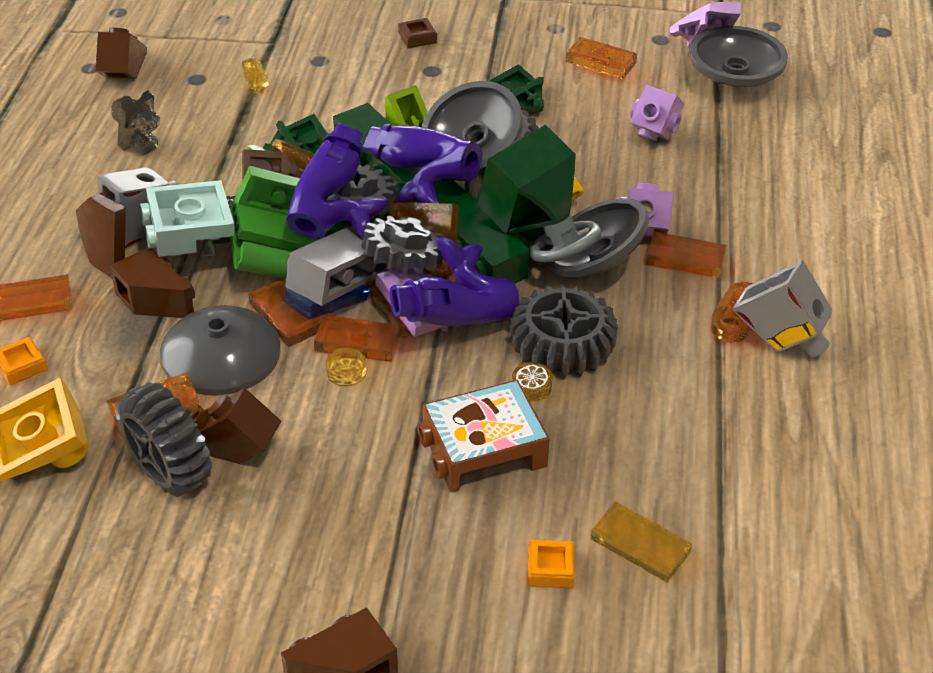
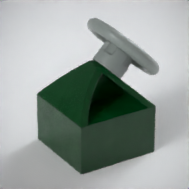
M546 124L488 158L478 200V206L506 235L540 227L544 228L545 234L537 238L529 248L530 257L537 262H554L574 256L592 246L601 234V228L595 222L573 221L570 210L576 154ZM546 245L554 246L549 251H541Z

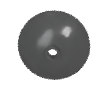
M720 26L708 29L697 35L690 47V59L704 76L715 82L735 87H752L768 83L783 73L788 59L784 45L775 37L766 32L743 26Z
M474 81L455 87L440 97L428 111L422 127L451 134L479 144L482 150L479 174L485 172L489 157L519 140L523 128V112L514 94L503 85L490 81Z
M617 198L597 203L572 216L573 221H592L597 223L601 228L600 237L592 246L574 256L545 263L554 274L569 278L588 277L616 267L643 240L649 224V216L646 209L637 200ZM546 245L544 251H549L554 246Z
M232 305L211 306L190 313L169 329L160 347V359L163 370L174 384L192 393L211 396L237 393L244 388L248 389L260 383L273 371L281 353L279 334L275 326L266 317L247 308Z

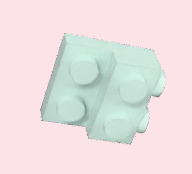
M221 180L146 188L147 203L140 204L142 223L146 230L148 248H156L158 257L196 253V240H216L221 237L234 236V222Z

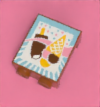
M518 379L423 404V422L418 423L419 437L424 448H431L432 464L436 476L439 479L444 477L451 492L460 489L461 474L525 457L531 471L548 467L550 438Z

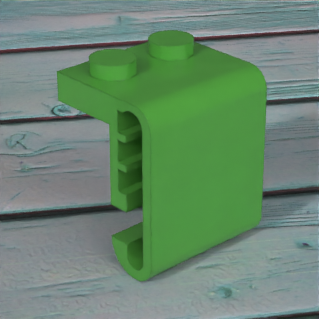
M253 166L248 167L230 207L234 222V236H230L235 269L286 280L288 271L287 261L290 257V252L312 243L311 238L292 231L286 220L291 199L300 178Z

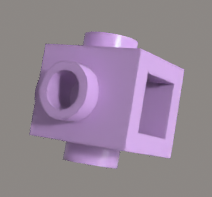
M646 85L640 99H637L631 108L630 117L632 119L630 123L639 130L638 135L645 139L656 142L659 137L669 141L671 134L676 133L681 124L682 115L680 113L684 103L677 95Z
M637 183L636 188H629L628 197L620 198L637 200L643 206H648L651 209V213L648 214L649 224L645 237H653L654 231L668 232L673 192L658 191L659 185Z

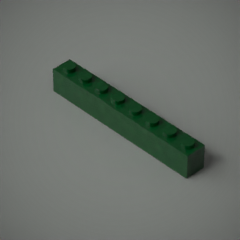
M369 103L333 116L334 129L337 124H343L360 130L363 133L360 143L362 153L359 157V165H361V169L369 165L370 171L381 169L383 170V176H391L392 183H395V198L402 187L412 180L423 167L396 168L386 164L384 161L375 159L373 154L364 152L363 145L371 127L382 128L385 124L392 125ZM443 180L434 184L438 199V206L435 208L424 206L418 200L411 204L400 206L410 218L421 221V226L435 227L433 233H442L444 235L443 238L454 241L460 248L470 244L482 246L483 251L474 267L481 274L509 279L515 284L528 278L530 249L513 233L506 235L478 206V202L454 180Z

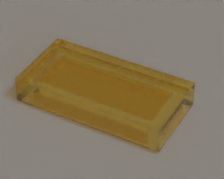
M616 501L591 529V540L666 583L669 582L691 553L692 543Z

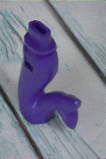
M337 124L333 133L326 135L324 143L320 145L296 185L286 218L289 228L295 233L308 238L319 239L336 223L344 220L349 221L363 239L367 223H371L370 219L380 214L387 206L388 200L384 198H361L355 201L351 199H335L326 201L328 197L344 189L356 174L359 166V157L362 153L360 143L363 133L360 130L343 124Z
M385 124L382 128L373 126L370 128L363 145L365 153L373 154L375 159L384 161L390 166L403 169L423 166L414 178L402 187L396 196L393 204L399 206L408 205L418 200L424 206L430 208L437 207L438 199L434 184L443 180L471 181L477 176L482 162V150L479 144L451 134L417 126H392L390 124Z
M442 237L437 238L440 252L446 264L452 269L454 277L459 284L440 277H423L418 280H408L403 285H393L390 288L393 315L395 317H406L409 322L419 321L440 326H471L509 321L513 318L515 307L519 306V292L513 281L486 276L474 268L483 251L482 246L470 244L460 248L454 241Z

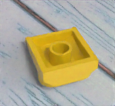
M61 378L0 408V481L21 475L48 463L57 468H67L78 463L86 454L89 442L81 412L68 386Z

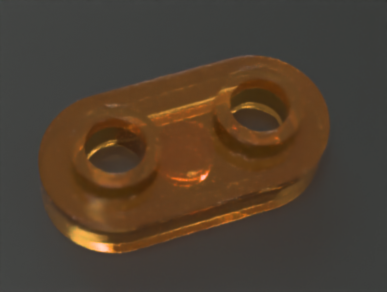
M734 283L729 287L715 308L712 315L711 331L718 339L730 343L740 342L746 339L752 331V328L736 315L732 309L745 288L753 283Z

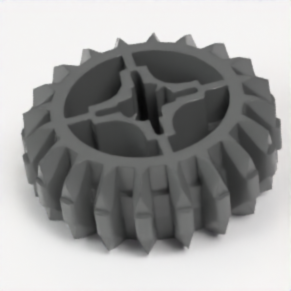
M562 284L560 289H553L547 285L544 292L533 290L530 297H522L521 303L515 307V312L513 313L510 335L512 336L515 352L520 353L523 362H532L533 365L544 367L549 375L554 371H561L566 378L570 371H575L582 376L586 368L596 371L599 363L607 362L610 353H613V348L616 346L618 324H616L617 319L613 314V308L606 305L605 298H595L593 290L584 293L580 291L579 286L574 289H566Z
M148 382L143 386L138 385L128 391V394L124 395L116 403V419L119 422L118 429L124 436L123 441L128 445L131 451L130 454L134 456L138 466L144 470L146 475L156 485L161 486L164 493L169 492L176 497L184 493L188 494L203 484V481L211 476L212 461L209 458L210 450L205 446V437L201 435L197 427L198 424L191 418L189 410L182 406L179 398L173 397L171 390L166 387L164 388L157 382Z

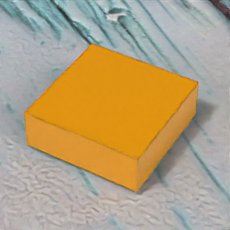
M31 337L0 348V371L9 386L48 370L44 357Z
M529 540L528 586L574 588V542Z

